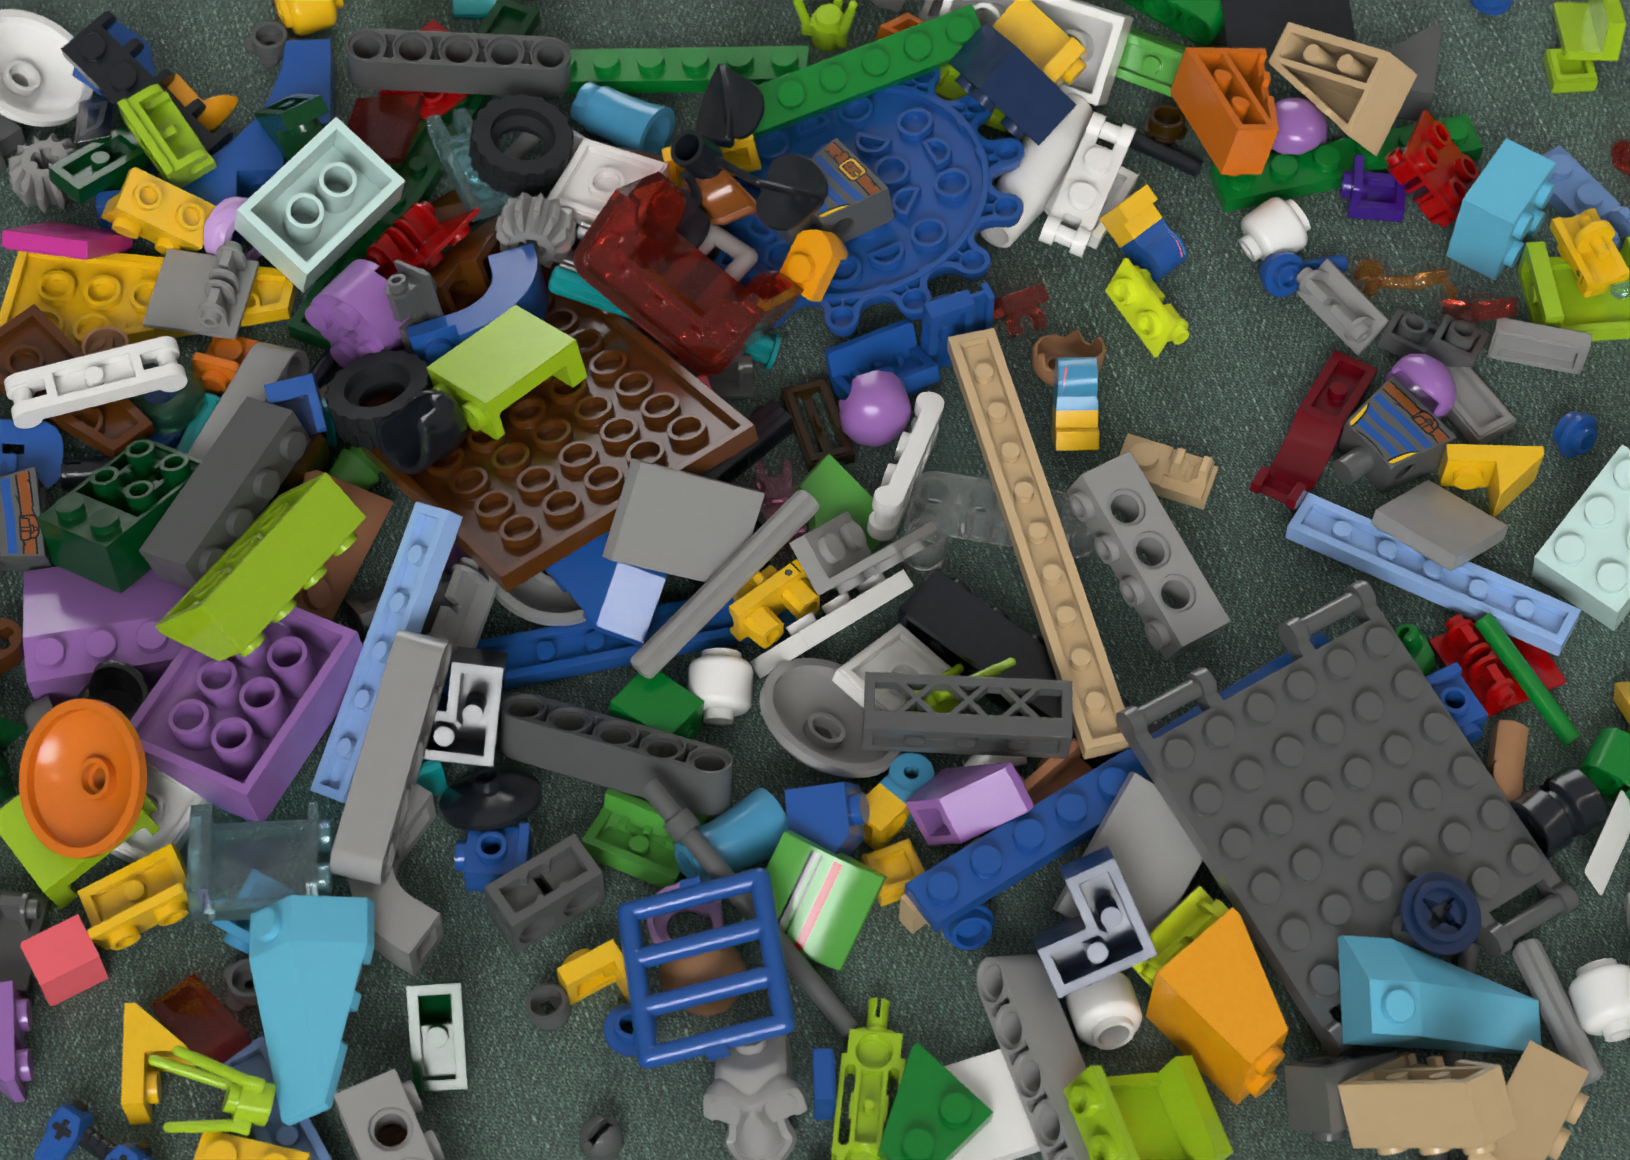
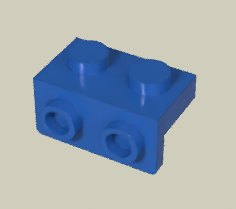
M903 319L828 348L824 352L832 391L842 400H846L851 393L852 380L855 377L875 370L894 373L904 382L908 395L919 393L924 387L941 381L938 365L917 345L914 325L909 319Z

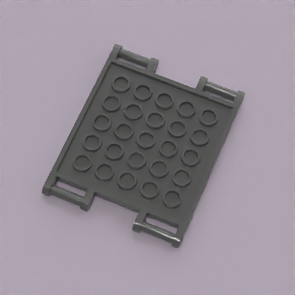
M1358 580L1347 586L1343 595L1301 618L1293 616L1278 625L1279 637L1294 659V662L1223 701L1217 692V684L1210 671L1200 667L1187 674L1185 682L1139 707L1130 705L1116 714V723L1122 735L1156 785V788L1234 909L1241 915L1246 928L1321 1045L1333 1057L1340 1056L1352 1047V1045L1343 1044L1342 1022L1335 1021L1329 1013L1331 1009L1341 1004L1338 937L1347 935L1391 938L1415 948V941L1409 933L1401 931L1403 920L1401 912L1396 909L1404 893L1402 890L1418 876L1431 872L1449 874L1462 881L1471 890L1479 904L1481 913V926L1477 938L1484 949L1494 957H1500L1511 950L1515 940L1556 915L1566 916L1579 906L1576 892L1569 884L1561 881L1377 606L1375 593L1372 587L1364 580ZM1351 613L1355 614L1361 625L1318 649L1314 648L1310 642L1311 635ZM1191 701H1196L1202 713L1155 739L1152 738L1147 730L1148 725ZM1534 885L1543 896V899L1502 924L1496 922L1490 914L1496 908ZM1445 901L1433 909L1428 908L1432 912V918L1430 919L1431 928L1437 927L1443 922L1448 924L1442 918L1445 912L1444 907L1448 902ZM1415 948V949L1420 950V951H1422V952L1428 951V950H1426V949H1424V948Z

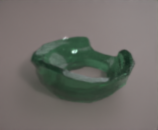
M184 368L188 379L187 384L184 388L178 390L175 397L169 402L151 404L145 400L144 394L129 398L153 423L155 433H173L183 430L195 420L203 408L206 394L203 379L194 371Z

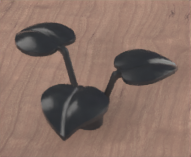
M721 63L717 65L704 93L697 119V131L685 130L681 132L671 145V158L684 169L680 176L688 183L691 192L682 187H674L659 193L649 205L641 224L639 237L667 247L663 263L679 261L692 255L703 244L708 235L711 219L706 211L698 207L703 201V195L696 178L702 180L714 178L724 169L746 182L763 189L756 203L757 214L762 223L777 231L792 230L805 223L822 207L825 198L828 196V182L824 172L816 163L805 156L786 154L777 157L769 167L767 181L750 174L723 158L720 147L732 148L735 143L734 138L744 139L755 132L764 114L765 100L761 90L753 82Z

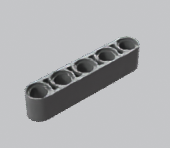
M365 28L352 32L346 41L349 79L354 85L364 89L483 95L510 94V96L527 94L529 97L550 98L564 94L569 89L571 83L570 48L566 42L554 37Z
M516 693L506 697L501 703V751L506 757L642 798L645 797L640 790L657 778L682 809L688 807L691 812L701 815H718L727 811L731 806L734 760L732 755L725 749L535 694Z

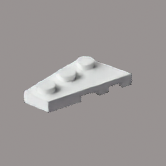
M904 569L888 579L885 578L883 573L873 575L864 583L856 586L861 595L851 599L848 592L822 606L826 615L819 620H816L811 612L786 627L791 637L753 659L750 663L761 679L776 666L801 655L913 587V584Z

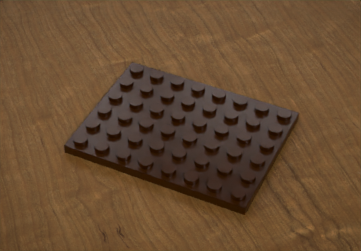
M553 262L550 268L540 264L549 295V306L543 321L576 339L587 373L586 379L575 387H571L556 377L550 376L500 413L505 435L498 440L481 430L474 431L466 423V436L459 449L420 473L405 474L399 472L387 462L380 448L367 450L365 447H360L367 458L414 503L417 501L462 516L455 543L506 592L528 581L531 577L610 531L632 458L702 475L758 441L756 428L753 423L623 317L551 293L548 287L549 279L554 268L559 266L555 262ZM328 384L319 389L320 395L324 399L325 393H328ZM389 392L369 400L362 407H374L388 403L403 392Z

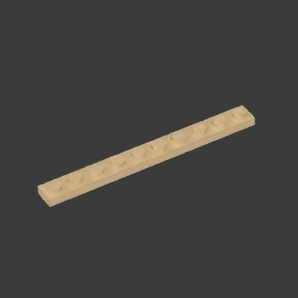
M990 328L950 336L947 341V350L1056 678L1062 681H1072V726L1083 759L1124 751L1130 745L1117 726L1116 714L1125 708L995 329Z

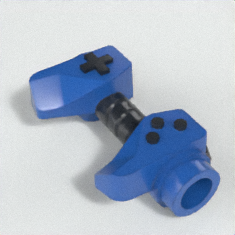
M76 1100L71 1104L68 1102L64 1103L53 1113L46 1126V1134L34 1154V1160H65L78 1147H81L99 1160H156L151 1157V1147L143 1141L139 1143L133 1141L118 1145L98 1131H95L91 1127L94 1116L88 1111V1106L80 1100Z

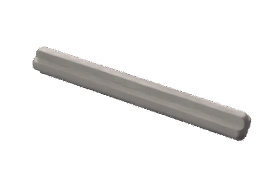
M806 490L796 491L631 657L630 662L634 669L645 678H653L817 513L820 506L816 499Z

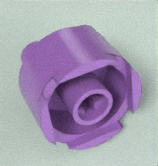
M363 259L351 262L314 297L311 305L305 310L307 321L312 327L320 331L325 339L330 341L331 356L344 368L351 361L363 358L364 355L370 353H380L383 350H400L404 345L399 327L410 318L409 316L402 323L395 320L385 293V287L388 285L387 280L374 272L380 266L372 261Z

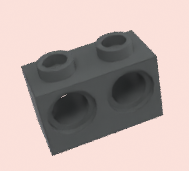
M575 834L570 835L484 886L488 913L516 954L605 901L603 872Z

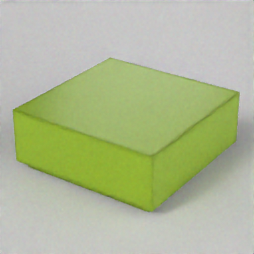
M1562 48L1545 49L1543 63L1551 93L1595 91L1598 78L1593 60H1568L1564 58Z

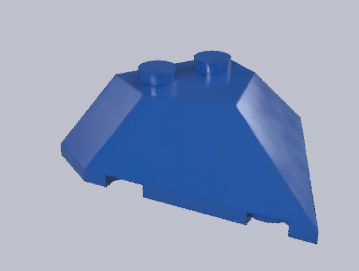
M609 532L604 533L574 551L568 557L545 569L563 592L568 591L584 611L583 617L595 631L640 647L643 646L668 576L667 573L619 563L603 557Z

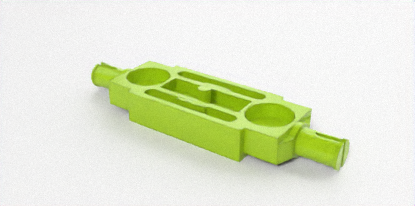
M878 997L870 998L868 1000L866 1027L849 1029L847 1053L841 1054L831 1160H881L877 1154L883 1137V1126L887 1122L889 1101L887 1084L890 1079L894 1078L898 1081L899 1088L906 1064V1059H901L903 1034L887 1029L889 1007L891 1005L888 999L881 998L880 1016L876 1017ZM852 1074L855 1076L854 1092H851L850 1136L849 1142L846 1145H841L838 1141L845 1077Z

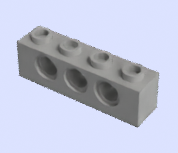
M1130 451L1080 475L1066 491L1070 497L1071 509L1080 521L1085 522L1095 539L1094 545L1098 556L1112 568L1120 582L1119 588L1122 597L1128 605L1136 609L1145 625L1144 630L1149 643L1156 650H1160L1166 661L1213 637L1231 622ZM1111 508L1120 510L1124 514L1127 523L1118 521L1113 516ZM1136 550L1146 553L1151 560L1152 566L1142 563L1136 554ZM1161 592L1170 595L1174 599L1177 609L1169 607L1163 601Z
M395 1068L333 1095L336 1109L358 1160H445L433 1130L431 1129L423 1133L415 1116L416 1113L423 1111V1107L412 1081L409 1080L401 1083ZM389 1124L400 1125L407 1131L404 1141L394 1147L384 1146L376 1139L379 1130Z

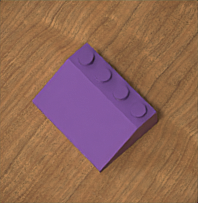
M59 566L24 571L23 648L27 685L34 700L36 701L49 695L54 706H57L65 701L76 699L83 688L90 683L95 667L99 663L110 660L126 662L139 670L145 678V683L149 686V691H151L184 645L161 634L155 626L190 589L159 579L153 569L122 594Z
M296 606L279 622L273 623L271 621L262 631L266 636L263 643L244 658L240 654H236L219 662L183 645L130 720L141 740L146 762L218 808L260 826L264 824L339 712L363 647L357 631Z

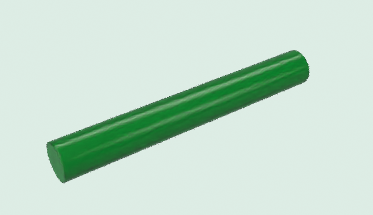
M1491 612L1474 624L1564 747L1580 737V732Z

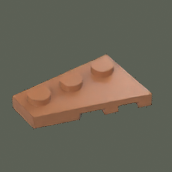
M319 470L306 472L303 483L324 472ZM329 475L366 518L353 531L358 536L356 541L339 556L335 557L332 554L323 564L328 569L326 574L312 587L306 590L302 587L293 599L297 602L296 607L332 621L394 501Z

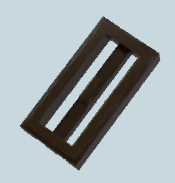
M826 377L781 388V401L785 411L793 416V433L808 473L828 454L837 462L844 460L845 464L854 463L855 451L850 438L842 431L839 410ZM818 392L839 448H831L811 393ZM800 396L821 451L819 453L814 451L794 397Z

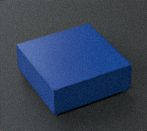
M831 1048L812 1049L814 1120H833L836 1112L834 1052H832Z

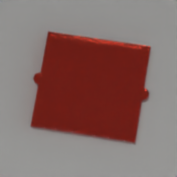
M420 93L356 98L347 127L386 163L405 162L413 134H416L419 130L417 122L425 98Z

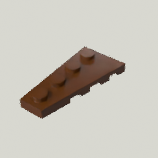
M35 304L0 327V392L6 396L4 381L11 374L85 356ZM46 389L37 391L33 398L46 395ZM128 398L46 418L49 422L112 459L141 436L150 438L155 434L153 423Z

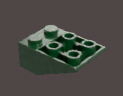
M143 436L130 443L120 454L103 467L94 471L89 478L67 495L59 498L53 506L37 517L52 563L122 594L152 569L139 552V549L202 459Z

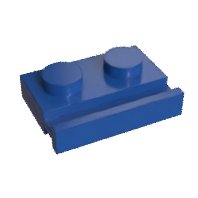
M987 282L980 284V291L970 294L968 289L954 294H942L923 305L921 349L938 365V370L952 365L947 350L948 337L992 328L995 295Z

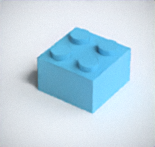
M1506 138L1463 198L1446 256L1494 281L1505 266L1513 268L1524 250L1525 243L1522 241L1526 235L1534 237L1544 222L1546 212L1541 209L1545 208L1556 187V184L1550 182L1556 162Z

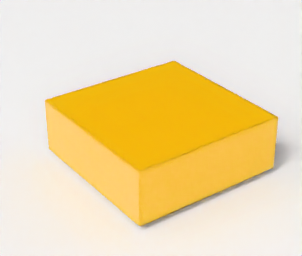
M909 838L861 856V863L887 876L877 897L881 907L899 901L900 897L905 894L906 883L925 872Z

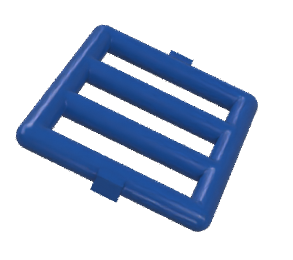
M756 868L703 882L700 876L679 881V889L628 901L618 907L617 917L637 1060L641 1067L651 1069L706 1055L710 1061L730 1057L731 1048L786 1035L794 1030L795 1018L771 876L766 869ZM752 892L756 918L643 947L640 920ZM755 940L760 941L764 965L762 967L650 995L647 968ZM765 988L768 989L771 1016L657 1044L654 1016Z

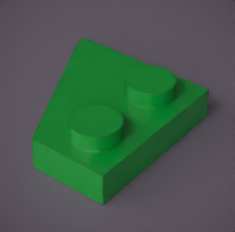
M917 1042L911 1048L877 1156L881 1160H951L991 1121L994 1112Z

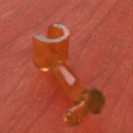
M1366 259L1358 264L1354 280L1357 281L1363 278L1369 279L1364 287V293L1368 296H1374L1380 288L1421 290L1438 283L1443 286L1449 297H1455L1458 294V288L1448 279L1450 272L1445 268H1438L1417 275L1391 276L1384 275V268L1378 261Z

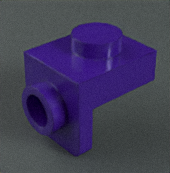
M1354 155L1351 171L1343 170L1340 182V198L1347 199V217L1402 223L1405 213L1404 186L1406 183L1400 185L1392 174L1364 171V155Z

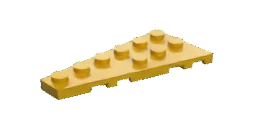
M18 251L0 311L1 327L35 304L81 352L84 337L90 331L103 326L121 329L128 336L130 344L163 336L178 338L196 335L143 327L142 323L164 257L115 253L84 260ZM258 267L240 327L290 319L297 287L277 268Z

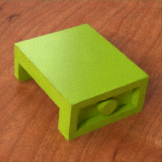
M1626 237L1619 253L1630 271V237ZM1545 241L1526 242L1517 272L1531 323L1592 334L1591 341L1630 339V275L1627 281L1610 285L1606 293L1586 298L1582 296L1576 285L1578 279L1567 261H1563L1561 256L1549 257Z
M514 305L426 367L433 384L431 390H442L449 394L462 408L466 423L474 431L481 430L496 440L505 435L500 413L550 376L556 377L571 387H575L587 378L576 339L517 305Z
M20 794L0 809L1 837L43 893L61 910L78 897L70 886L71 883L140 829L146 828L152 836L161 829L150 816L158 808L148 795L145 794L144 803L134 827L118 846L103 855L93 858H69L51 851L35 836L24 815Z
M1192 1055L1176 1056L1159 1072L1106 1077L1101 1065H1091L1063 1089L1069 1109L1075 1119L1090 1160H1225L1233 1153Z

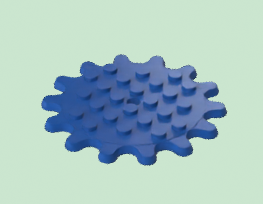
M940 69L754 139L762 169L749 173L766 181L769 167L777 157L786 154H798L811 159L835 138L839 139L889 188L894 219L844 243L848 251V258L840 261L821 302L808 300L776 279L793 242L791 244L785 242L777 230L769 229L752 214L726 225H718L753 248L758 254V260L734 288L743 285H753L761 289L760 297L754 306L755 315L761 323L771 328L781 326L791 314L804 307L823 309L826 326L838 337H847L853 334L858 327L861 313L867 307L874 304H892L906 318L920 320L923 318V305L932 301L928 284L935 278L948 274L957 275L970 281H977L985 277L991 265V258L989 253L975 242L974 238L981 231L988 228L1015 226L1021 219L1024 211L1021 198L1014 194L996 190L992 182L1000 175L1016 170L1021 165L1025 156L1023 144L1013 138L998 140L983 138L978 133V129L991 118L994 109L989 113L969 94L957 100L941 99L935 93L941 78ZM734 176L733 178L757 201L763 189ZM720 249L719 255L715 260L707 264L701 272L703 285L708 288L734 258Z

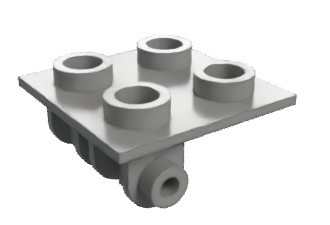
M226 241L223 246L217 249L216 255L167 248L142 323L143 327L236 340L259 267V261L245 259L242 246L235 241Z

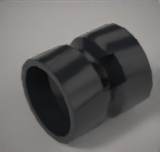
M1563 767L1540 784L1539 789H1530L1510 803L1547 860L1573 842V838L1578 835L1587 834L1606 819V807L1598 789L1585 774L1573 767Z

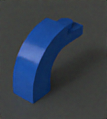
M533 243L488 256L492 271V282L487 292L474 304L458 312L406 327L413 351L420 356L421 361L425 360L429 366L514 305L544 320L549 306V295Z

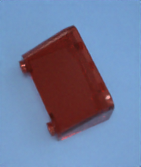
M658 171L614 191L577 245L574 252V265L578 274L588 284L691 369L701 375L714 376L729 368L793 307L804 290L783 273L772 270L758 274L749 283L747 288L743 287L675 231L686 212V200L678 186Z

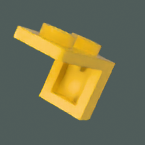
M1015 0L993 24L995 30L1019 48L1059 88L1064 82L1071 85L1088 66L1084 62L1089 56L1086 48L1073 36L1070 38L1030 0Z

